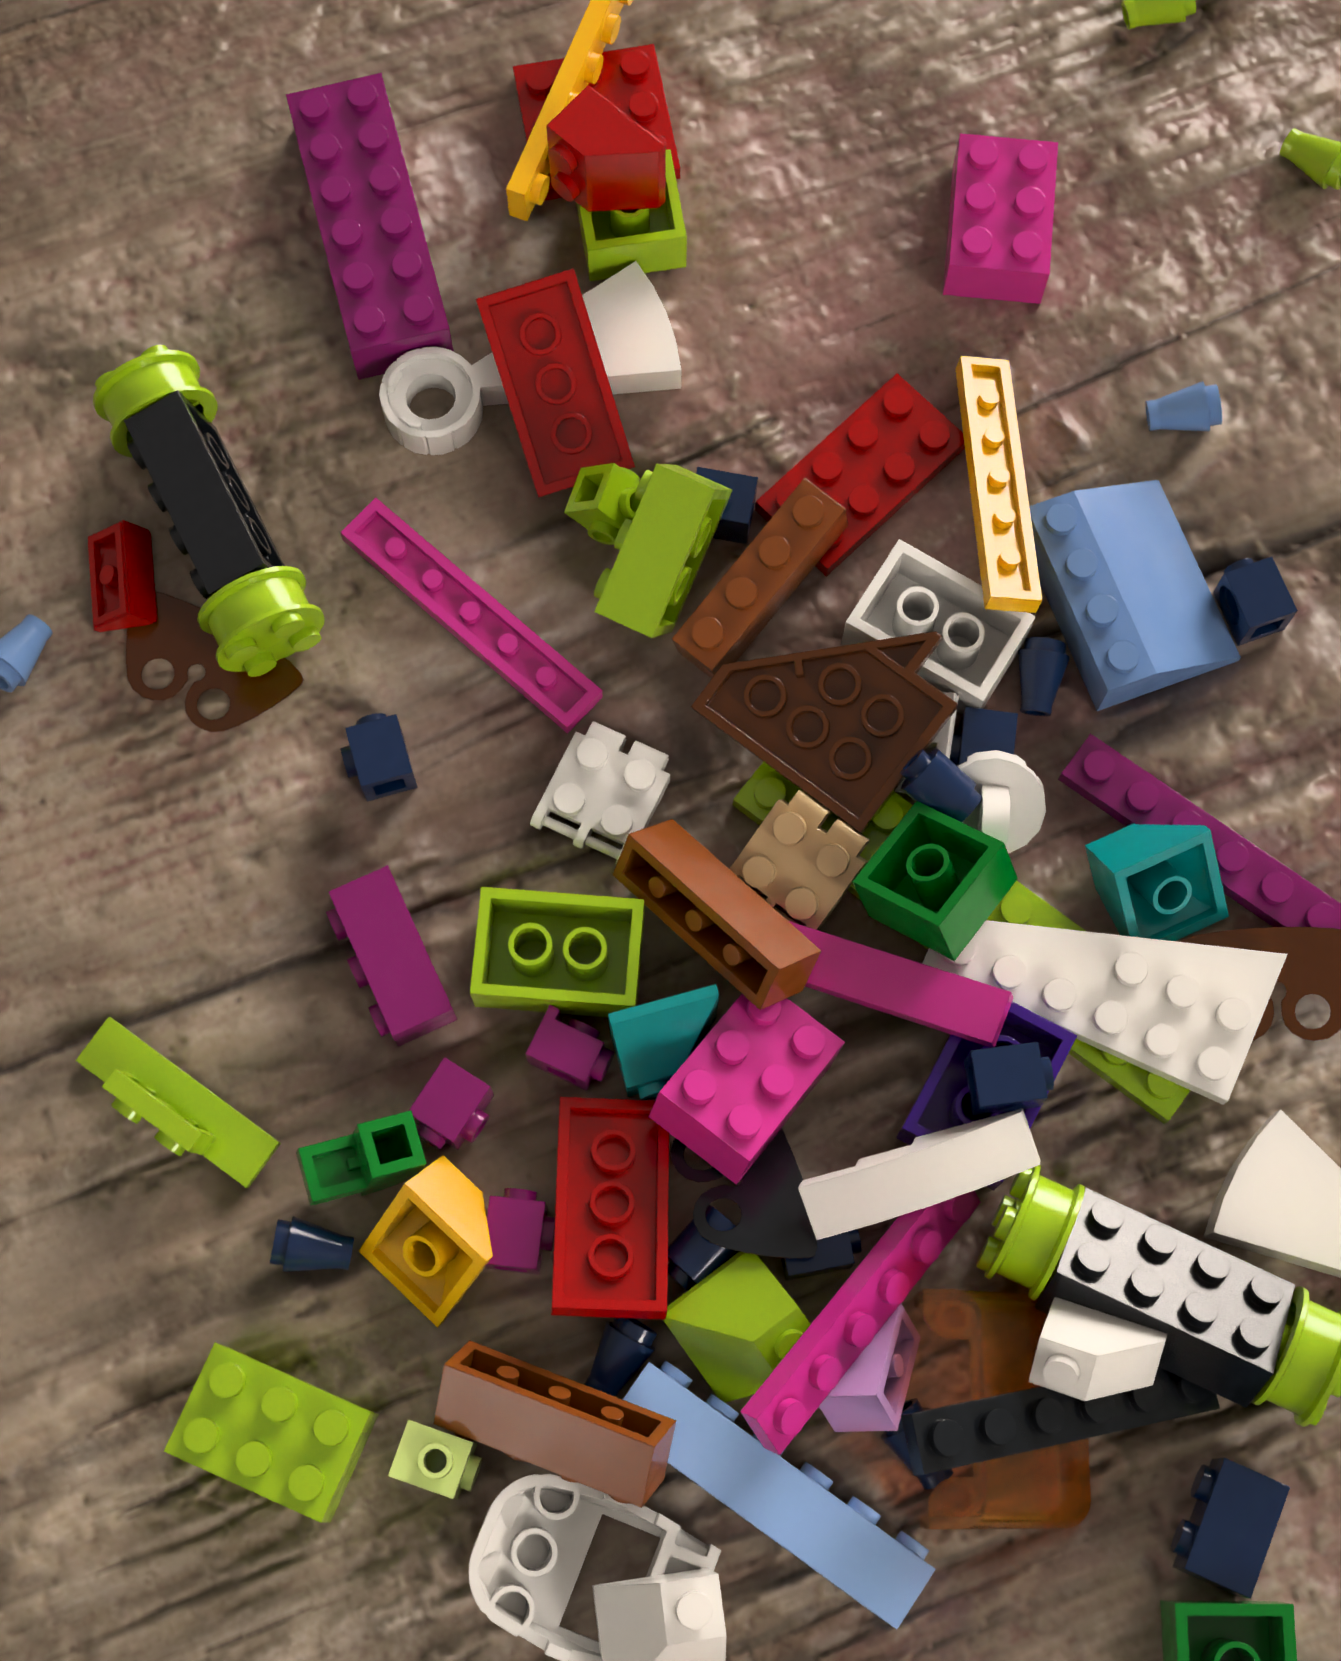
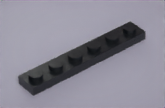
M1158 1367L1152 1386L1088 1401L1038 1386L901 1415L913 1476L1217 1410L1220 1409L1217 1394Z

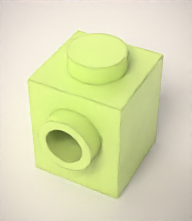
M408 1420L388 1476L451 1499H458L462 1489L471 1492L480 1470L482 1458L474 1455L477 1443Z

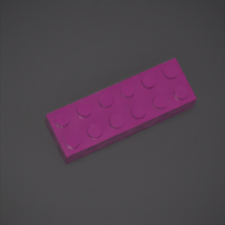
M382 73L286 94L358 380L385 374L387 368L394 361H397V358L417 348L422 349V347L435 346L454 352L450 328Z

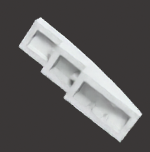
M1022 1108L915 1137L912 1145L860 1158L854 1167L802 1180L798 1189L816 1240H820L908 1214L983 1188L1038 1166L1041 1160Z

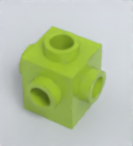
M615 463L583 467L579 471L564 513L588 529V535L595 541L614 545L622 524L626 519L633 520L640 501L635 499L640 478L633 471L619 467Z

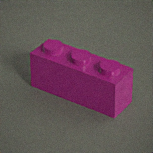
M389 866L382 867L329 891L335 908L326 911V914L338 940L340 941L348 937L356 953L355 956L348 958L347 962L359 988L361 989L367 985L371 987L377 1003L368 1007L380 1036L391 1033L399 1047L456 1021L457 1017Z

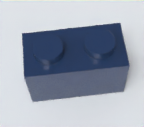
M1227 1458L1212 1459L1209 1466L1203 1464L1198 1470L1191 1488V1497L1197 1499L1190 1520H1181L1172 1539L1171 1552L1177 1554L1173 1568L1235 1596L1251 1599L1290 1487Z

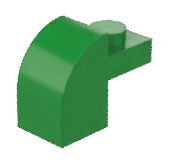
M412 1110L357 1124L351 1135L301 1147L296 1152L310 1206L358 1193L364 1196L392 1187L414 1177L427 1164Z

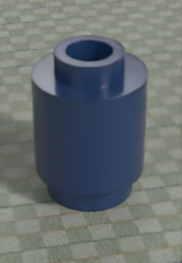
M934 749L929 754L924 750L918 751L900 772L906 778L901 789L915 802L918 801L960 822H963L975 810L982 799V796L974 789L976 783L939 749Z

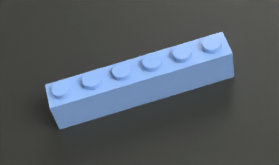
M666 1360L660 1368L648 1362L623 1400L676 1420L667 1463L891 1627L898 1629L936 1570L924 1561L929 1550L901 1530L895 1539L876 1526L881 1515L856 1497L852 1496L848 1504L838 1499L828 1491L833 1481L809 1463L805 1462L801 1469L798 1470L783 1459L781 1455L765 1449L755 1434L751 1436L734 1423L739 1413L713 1394L704 1402L690 1392L687 1388L693 1380Z

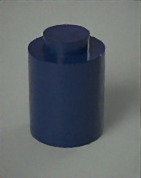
M709 1205L707 1207L705 1215L711 1227L720 1231H727L736 1227L713 1206ZM693 1218L668 1247V1276L687 1292L739 1251L715 1245L703 1238L698 1232Z

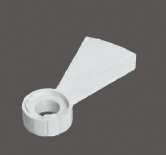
M637 261L582 295L612 394L681 389V365L676 339L667 312L654 286ZM435 346L422 347V349L417 348L397 358V361H394L385 371L379 393L385 421L392 437L410 451L424 455H443L454 451L455 448L462 447L477 432L482 421L483 406L509 404L493 353L471 365L461 355L449 349ZM429 388L444 389L455 398L454 406L447 414L440 418H420L409 409L410 403L417 393Z
M1282 1110L1277 1111L1251 1137L1228 1171L1213 1204L1204 1237L1341 1278V1168Z

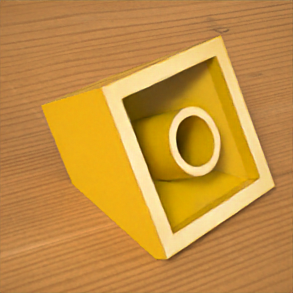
M444 1155L436 1159L402 1186L359 1249V1252L437 1328L444 1323L493 1256L483 1192Z

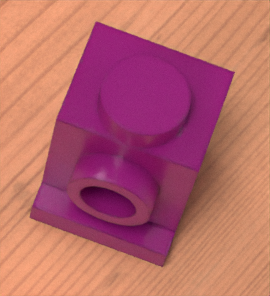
M549 1005L525 1053L528 1064L587 1091L593 1078L600 1082L603 1080L615 1052L605 1048L604 1042L597 1039L600 1032L595 1028L576 1019H570L568 1025L561 1022L560 1009Z

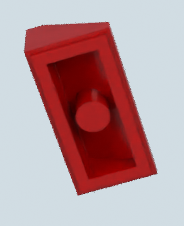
M122 520L88 536L94 631L105 632L146 626L157 622L150 531L144 527Z

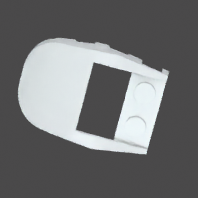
M533 1474L512 1482L500 1492L489 1507L471 1552L469 1584L476 1604L493 1623L516 1637L519 1635L544 1650L545 1655L560 1661H601L599 1642L559 1625L602 1514L660 1537L646 1577L708 1568L714 1571L721 1550L712 1544L703 1543L682 1530L681 1526L646 1506L641 1508L633 1504L617 1502L606 1493L578 1482L565 1481L558 1475Z

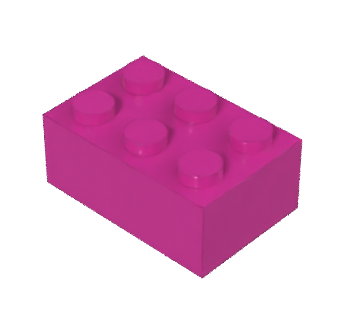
M960 133L952 170L943 295L1041 304L1050 275L1058 142Z
M741 994L660 1090L649 1118L737 1185L828 1071L845 1041L788 998L759 1010Z

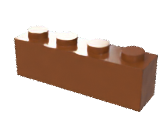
M804 478L673 636L672 641L677 651L711 679L722 664L736 662L848 527L846 509L808 479Z
M673 819L628 834L612 875L638 899H644V905L759 1010H762L803 991L821 953V950Z
M469 1340L444 1364L433 1424L454 1432L456 1436L462 1439L477 1441L502 1451L513 1460L529 1462L554 1472L565 1481L578 1482L606 1493L617 1502L633 1504L642 1508L664 1480L676 1420Z

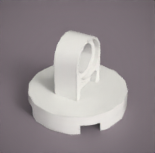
M994 750L976 752L968 756L967 761L957 767L976 783L974 789L982 796V799L975 810L962 823L1004 842L1008 854L1027 845L1039 832L1046 813L1044 788L1040 778L1017 755Z

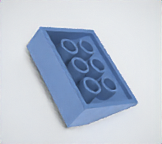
M1159 480L1075 490L1029 506L1040 584L1096 711L1240 660L1241 656Z

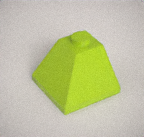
M738 1252L668 1305L666 1320H663L716 1397L725 1403L754 1395L811 1325L799 1306L759 1256L744 1252Z

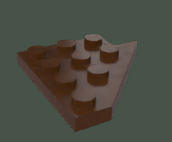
M933 631L722 664L691 705V708L838 818L863 834L905 777L900 774L903 767L918 751H925L956 711L958 703L917 674L943 640L942 635Z

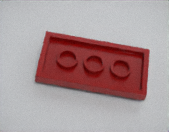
M574 268L477 298L476 302L538 498L574 487L579 471L583 467L615 463L619 467L626 469L634 468V461Z
M896 373L756 500L755 511L768 522L804 478L808 479L846 509L848 527L815 565L827 577L965 449L963 432Z
M560 1097L551 1316L666 1320L668 1292L669 1132L649 1118L655 1103L653 1100Z

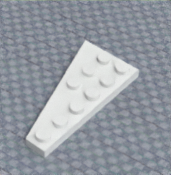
M986 920L955 961L929 948L922 964L1010 991L1013 995V1002L1077 1035L1076 1039L1223 1105L1230 1098L1287 954Z

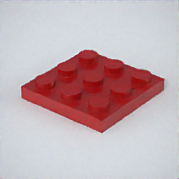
M649 44L602 52L603 66L596 84L589 83L588 85L666 145V150L671 149L676 179H680V164L655 45ZM564 58L513 66L526 143ZM549 172L550 184L544 201L562 198L554 190L551 184V173Z

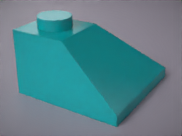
M1131 824L1085 845L1095 889L1120 935L1177 941L1229 917L1212 834L1207 826Z
M716 984L608 1014L610 1036L627 1097L639 1094L641 1100L656 1099L660 1090L706 1037L717 1018L719 992Z

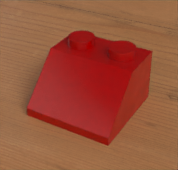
M589 85L546 125L551 184L564 200L568 202L574 200L588 212L660 208L666 202V145Z

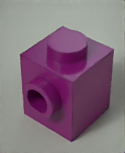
M444 1057L408 1111L412 1110L414 1121L418 1124L416 1126L418 1135L421 1139L441 1150L445 1142L459 1150L465 1140L473 1143L482 1132L489 1119V1115L484 1110L494 1097V1094L488 1084Z
M505 1188L503 1197L490 1195L487 1223L493 1256L484 1267L485 1269L540 1275L543 1250L552 1251L555 1217L547 1216L548 1207L546 1202L536 1201L537 1192Z

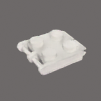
M593 721L586 735L575 732L532 816L530 826L539 830L543 826L574 839L573 845L583 849L587 845L617 859L616 865L622 849L594 838L591 834L596 832L622 844L624 847L628 834L647 828L670 782V774L664 771L669 755L636 740L627 755L621 752L627 740L626 736ZM550 812L580 825L579 829L577 830L549 817Z

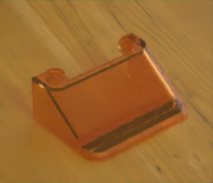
M922 1289L914 1296V1307L922 1308L924 1321L934 1334L949 1340H969L971 1400L1039 1386L1028 1382L1038 1341L1048 1314L1034 1308L1037 1299L1032 1300L1028 1298V1294L960 1289ZM1088 1438L974 1463V1477L948 1478L934 1487L928 1499V1516H920V1528L1066 1529L1080 1524L1088 1515L1091 1507Z

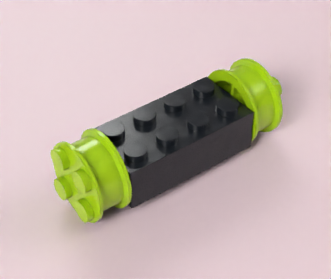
M155 345L146 349L139 357L122 364L113 371L101 375L95 382L97 389L93 395V406L97 414L102 419L109 421L112 426L110 441L114 449L123 456L134 458L141 469H148L153 480L148 485V490L161 511L169 512L174 523L169 528V533L183 555L189 554L195 566V569L190 571L192 581L200 594L205 599L208 598L199 610L197 620L204 632L213 634L219 646L216 651V660L219 666L231 672L246 671L250 677L261 676L271 671L276 666V661L317 645L322 638L319 632L324 625L325 617L318 606L309 604L304 594L306 578L302 571L298 568L284 565L216 427L212 424L217 413L218 404L213 393L201 387L198 382L200 367L196 359L189 353L169 350L165 345Z
M1040 1165L1016 1174L1009 1191V1195L1013 1196L1014 1199L1007 1195L1003 1196L991 1223L992 1226L996 1227L993 1234L996 1239L991 1236L987 1238L976 1263L977 1268L984 1270L985 1278L991 1279L997 1273L1029 1288L1028 1298L1032 1300L1037 1299L1034 1308L1046 1314L1049 1313L1054 1297L1167 1333L1158 1367L1245 1408L1250 1403L1261 1405L1267 1400L1292 1412L1295 1423L1302 1427H1306L1309 1424L1316 1426L1324 1414L1330 1395L1337 1398L1341 1396V1309L1335 1312L1309 1300V1291L1301 1286L1295 1288V1284L1109 1199L1081 1184H1077L1072 1190L1041 1176Z

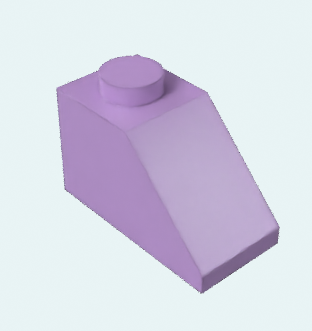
M902 1303L818 1407L822 1410L834 1432L898 1431L921 1338Z

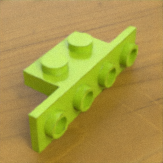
M112 1017L106 1019L75 1060L105 1082L102 1087L116 1097L111 1103V1106L116 1111L136 1124L144 1118L159 1129L154 1138L164 1147L178 1156H182L185 1150L204 1156L245 1188L250 1187L281 1145L278 1140Z

